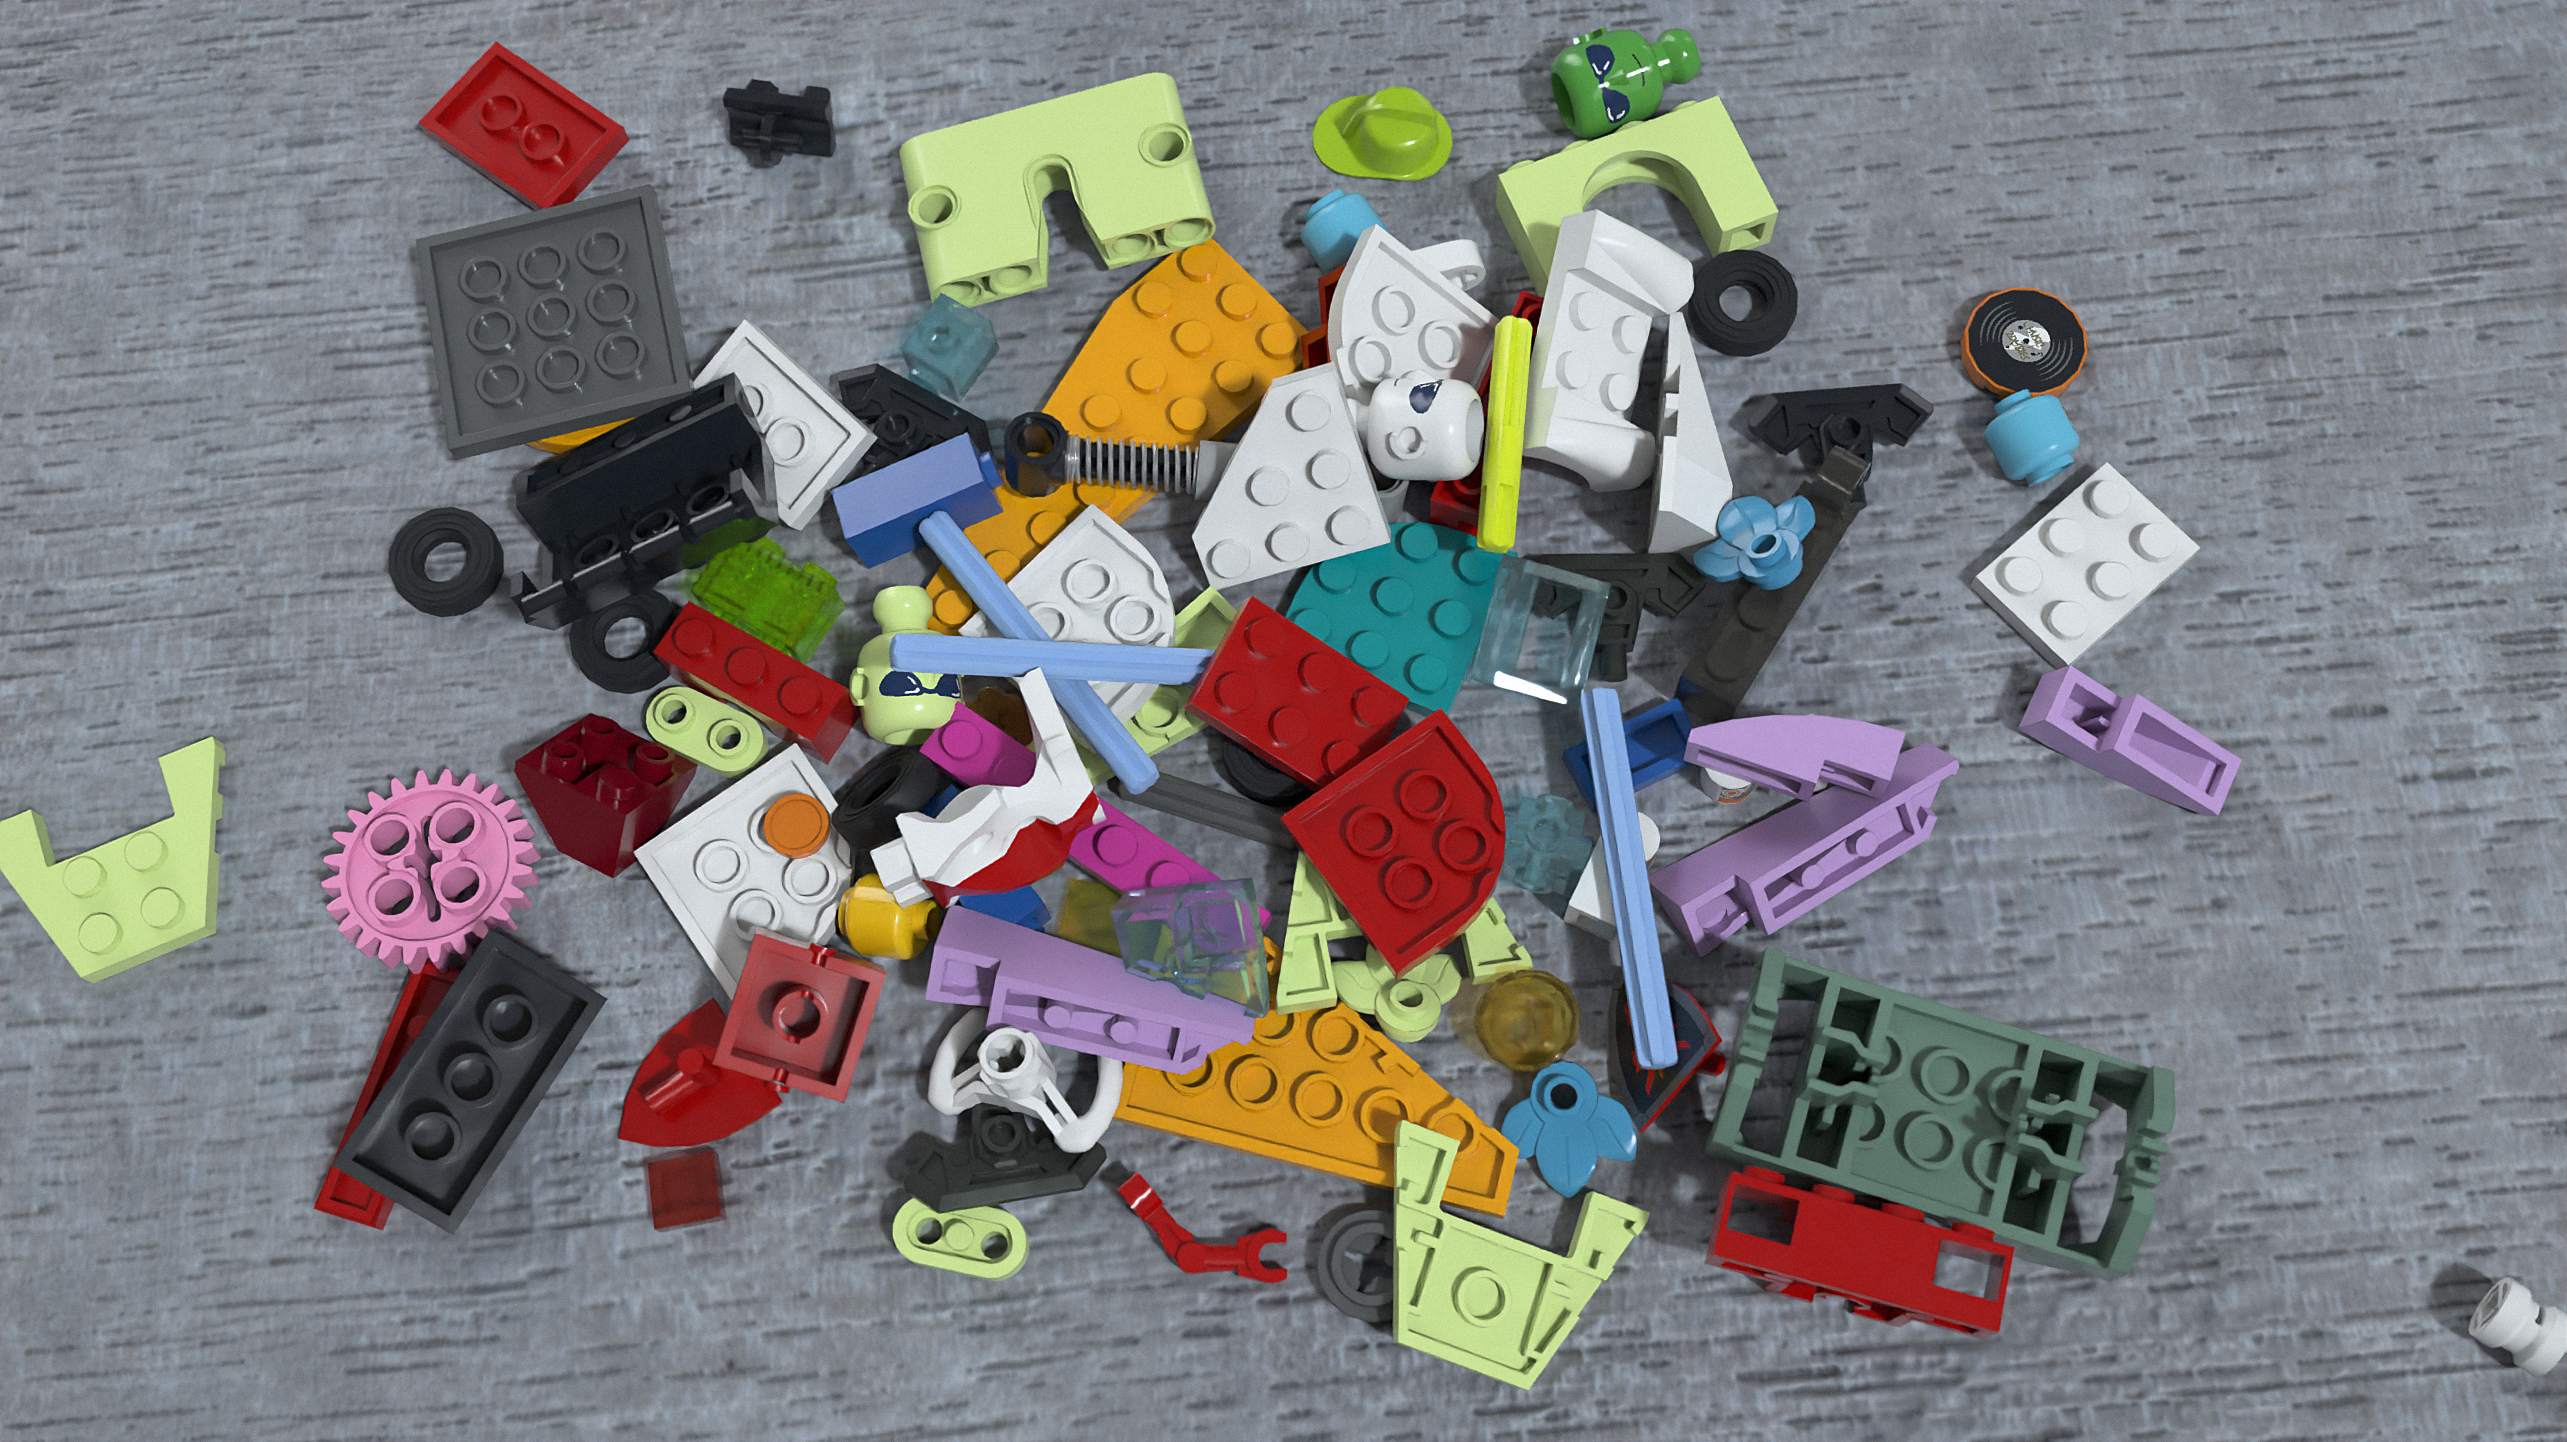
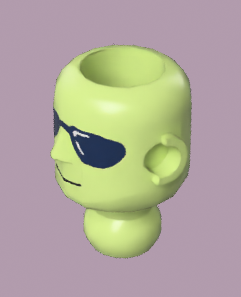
M911 585L895 586L883 589L874 600L872 607L873 615L882 627V635L874 637L863 646L858 657L857 668H854L850 677V698L853 705L860 706L863 726L872 738L888 745L924 744L936 728L943 726L950 720L957 701L965 705L961 678L964 675L897 672L891 668L889 649L891 640L895 635L899 633L944 635L938 631L928 630L927 622L933 613V602L924 588Z

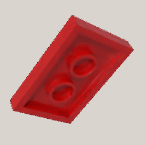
M497 41L418 122L426 135L536 211L573 202L630 140L624 127Z
M1251 595L1243 600L1183 708L1317 793L1386 745L1409 698Z

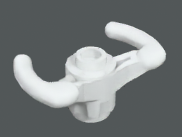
M974 1007L950 1029L937 1050L929 1073L927 1097L930 1104L939 1112L947 1116L956 1115L981 1102L1006 1107L1012 1112H1022L1044 1121L1054 1135V1142L1063 1151L1071 1153L1085 1152L1091 1149L1107 1130L1120 1102L1124 1081L1122 1061L1097 1056L1099 1079L1095 1098L1089 1111L1083 1116L1076 1117L1055 1087L1057 1072L1048 1054L1032 1032L1024 1033L1012 1026L994 1031L978 1049L977 1057L980 1062L955 1077V1071L961 1057L970 1043L985 1030L988 1012L982 1008ZM1048 1099L1052 1101L1059 1111L1057 1114L1053 1115L1045 1104Z

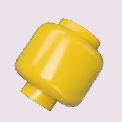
M878 873L864 875L853 887L846 890L841 899L838 913L841 934L848 938L849 944L859 955L900 960L914 959L923 952L929 940H933L937 936L942 918L940 905L937 901H933V897L902 909L893 892L889 893L885 889Z

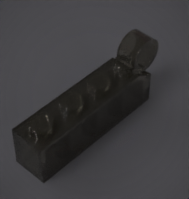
M1836 444L1822 464L1812 484L1806 480L1802 482L1791 498L1800 495L1805 497L1815 511L1816 520L1814 527L1801 541L1803 547V566L1801 572L1786 586L1773 590L1759 588L1755 583L1748 581L1745 577H1741L1679 677L1673 699L1678 698L1683 708L1711 724L1737 718L1849 536L1860 511L1849 503L1870 467V462Z

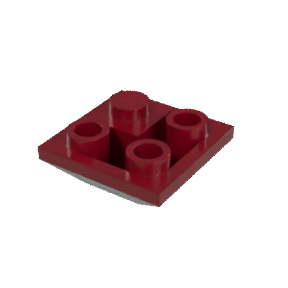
M590 713L517 759L514 773L558 851L611 878H615L638 861L633 853L635 850L662 832L693 780L698 764L675 754L672 749L663 744L650 742L620 727L616 721L610 718Z

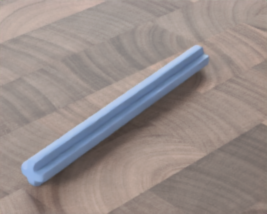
M938 510L929 518L922 520L919 525V532L923 536V540L1004 639L1053 641L947 512ZM1046 679L1056 703L1130 793L1139 795L1157 782L1159 771L1155 763L1087 681Z
M899 633L891 640L889 658L891 668L897 672L1024 678L1028 672L1040 667L1045 679L1195 686L1215 650Z
M1595 687L1590 691L1582 693L1580 707L1637 1063L1643 1069H1663L1677 1063L1678 1052L1619 696L1615 689Z

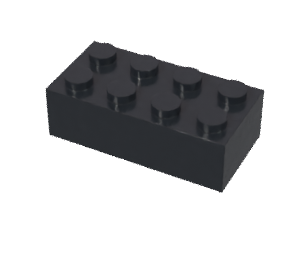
M490 928L332 1163V1166L454 1235L607 1001V998Z

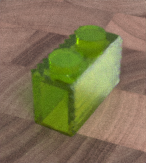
M766 536L752 543H740L716 554L712 561L706 564L705 571L699 574L698 581L692 583L691 592L701 607L806 665L846 607L835 588L838 581L829 572L814 563L806 562L801 569L785 560L787 556L785 550Z

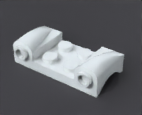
M1598 209L1562 217L1529 365L1522 455L1543 459L1567 467L1582 475L1589 482V489L1599 493L1634 489L1640 486L1655 469L1657 463L1655 438L1651 432L1630 423L1652 318L1671 315L1684 306L1693 293L1694 281L1692 279V264L1686 257L1660 241Z

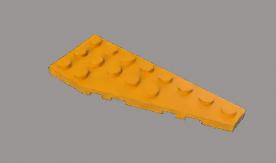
M1210 238L1203 244L1193 245L1188 249L1172 253L1112 302L1041 412L1052 415L1061 422L1065 430H1069V435L1075 436L1078 434L1080 438H1084V441L1088 435L1091 438V442H1096V439L1100 436L1102 443L1107 444V440L1111 437L1113 444L1118 445L1119 440L1122 438L1126 446H1129L1130 441L1134 440L1137 447H1140L1141 442L1145 441L1147 448H1151L1152 444L1156 442L1158 449H1162L1163 445L1167 443L1169 450H1173L1174 446L1178 444L1180 451H1184L1185 447L1189 445L1191 452H1195V448L1199 446L1200 440L1220 442L1257 412L1273 379L1303 371L1301 336L1308 333V331L1216 241ZM1038 452L1027 454L1030 457H1042L1045 455ZM1004 468L1002 475L1005 485L996 488L1004 512L965 528L963 533L1007 585L1091 504H1094L1120 525L1163 490L1164 486L1160 485V488L1155 491L1153 485L1149 484L1148 488L1144 490L1142 484L1138 483L1137 487L1133 489L1131 482H1127L1126 486L1122 488L1120 481H1116L1115 485L1111 487L1108 480H1105L1104 484L1100 486L1097 479H1094L1093 483L1089 485L1086 478H1083L1079 484L1076 481L1073 483L1065 481V485H1062L1056 492L1045 497L1031 498L1019 494L1010 487L1005 477ZM942 563L925 589L933 602V613L927 622L928 630L938 631L948 636H960L958 630L980 608Z

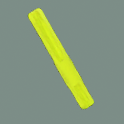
M1515 316L1503 317L1501 322L1495 327L1481 482L1477 545L1482 551L1495 554L1507 553L1515 544L1532 325L1529 320L1516 318Z

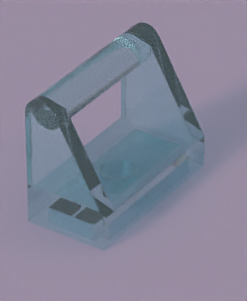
M1503 554L1470 679L1487 686L1579 708L1580 697L1584 692L1612 584ZM1539 582L1583 592L1558 688L1514 677Z

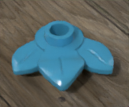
M1802 495L1783 502L1775 509L1765 499L1757 496H1746L1732 500L1723 508L1718 517L1717 527L1721 537L1695 552L1692 556L1693 563L1701 574L1717 582H1726L1745 577L1748 581L1755 583L1759 588L1765 590L1786 586L1801 572L1803 566V547L1801 541L1814 527L1816 520L1815 511L1811 503Z
M1557 1061L1542 1068L1533 1080L1530 1097L1510 1108L1501 1129V1134L1520 1149L1518 1159H1525L1536 1155L1539 1169L1546 1182L1566 1198L1575 1196L1589 1181L1597 1163V1156L1617 1161H1632L1636 1155V1132L1631 1117L1624 1105L1611 1097L1598 1093L1596 1082L1590 1072L1583 1066L1571 1061ZM1560 1083L1571 1085L1577 1092L1576 1102L1568 1108L1557 1106L1551 1098L1552 1089Z

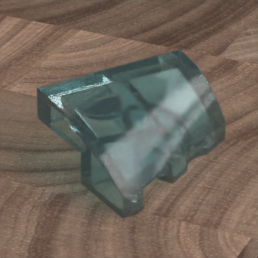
M1252 877L1128 890L1110 911L1126 973L1151 982L1159 980L1168 981L1176 985L1182 993L1204 1000L1208 993L1246 1006L1244 1015L1253 1019L1264 1018L1269 1012V987L1265 946Z

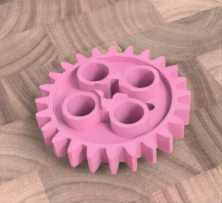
M445 769L440 776L438 784H433L427 774L421 770L417 773L415 788L407 790L397 778L391 780L392 797L384 800L378 794L372 791L369 792L367 796L373 810L367 815L359 811L349 810L347 815L356 825L353 833L334 832L332 837L344 851L341 854L325 856L323 860L332 872L338 875L328 878L321 883L322 888L332 898H336L326 906V909L337 922L342 921L337 929L350 943L357 941L355 947L366 958L370 959L378 954V959L391 970L404 959V964L413 974H420L427 958H430L432 963L443 973L448 970L450 954L458 952L468 962L474 954L473 945L479 941L482 942L490 928L495 930L499 926L510 931L518 929L509 912L512 908L531 909V901L520 889L521 887L540 883V878L536 872L527 865L540 860L541 853L534 843L528 842L536 833L527 819L520 820L524 815L523 811L514 799L505 801L506 796L497 784L494 783L484 790V785L478 776L470 773L460 785L459 780L451 769ZM431 820L429 828L430 838L428 836L427 842L424 834V824ZM466 827H474L471 835L464 841L451 843V840L458 831ZM402 839H409L405 848L399 853L387 855L388 850L394 843ZM431 851L440 862L433 863ZM431 877V880L433 882V888L428 884L425 878ZM471 885H479V889L471 899L462 903H455L457 896L464 888ZM413 897V901L408 909L403 913L391 915L395 904L404 898ZM437 899L440 902L441 917L438 921L433 922Z

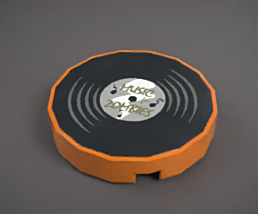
M2009 288L1988 296L1972 311L1960 340L1962 363L1971 380L1983 391L1987 387L1991 392L1998 394V399L2001 401L2024 389H2028L2032 398L2043 394H2050L2058 398L2078 377L2088 353L2086 331L2076 312L2057 296L2035 288Z

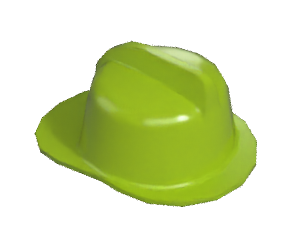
M1391 86L1376 92L1374 95L1345 97L1331 104L1318 117L1312 132L1314 151L1322 164L1337 174L1356 178L1420 181L1435 175L1447 163L1453 147L1451 129L1444 116L1434 109L1429 100L1422 94L1405 86Z

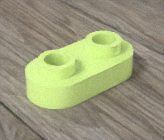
M688 687L666 689L659 693L648 707L646 724L650 734L657 743L669 747L675 754L722 777L742 779L762 766L767 758L769 751L768 739L754 718ZM681 708L686 709V716L681 722L676 724L668 723V718L673 711ZM731 734L741 735V740L736 747L732 749L722 748V743L727 736Z
M913 1198L901 1207L893 1223V1239L900 1253L911 1262L923 1267L988 1281H1001L1015 1275L1024 1266L1029 1255L1030 1242L1025 1227L1009 1212L984 1206L938 1214ZM931 1221L940 1222L942 1226L940 1239L934 1244H923L920 1239L922 1227ZM995 1235L1005 1236L1008 1247L1004 1255L996 1259L988 1258L985 1254V1244L988 1239Z

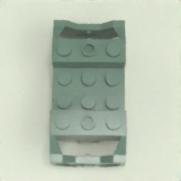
M1766 946L1756 964L1741 1029L1704 1153L1725 1159L1743 1168L1745 1166H1753L1775 1171L1785 1176L1784 1184L1808 1192L1812 1191L1813 1185H1826L1846 1190L1856 1196L1881 1204L1890 1203L1914 1208L1923 1212L1925 1218L1950 1226L1954 1222L1982 1226L1995 1232L1994 1242L2015 1247L2013 1255L2015 1258L2111 1282L2130 1273L2154 1214L2157 1198L2147 1188L2153 1189L2160 1185L2161 1176L2156 1175L2161 1166L2158 1159L2161 1155L2164 1156L2168 1149V1144L2160 1142V1139L2172 1131L2176 1114L2174 1071L2155 1065L2148 1068L1786 957V952ZM1777 1000L1814 1001L1772 1155L1757 1150L1740 1133L1739 1128L1753 1085L1758 1086L1767 1050L1779 1013ZM2093 1091L2127 1111V1140L2123 1157L2115 1163L2113 1175L2118 1176L2113 1202L2098 1240L2095 1242L2059 1246L2057 1242L2071 1182L2082 1176L2086 1168L2085 1163L2078 1161L2085 1127L2097 1120L2099 1109L2089 1107Z

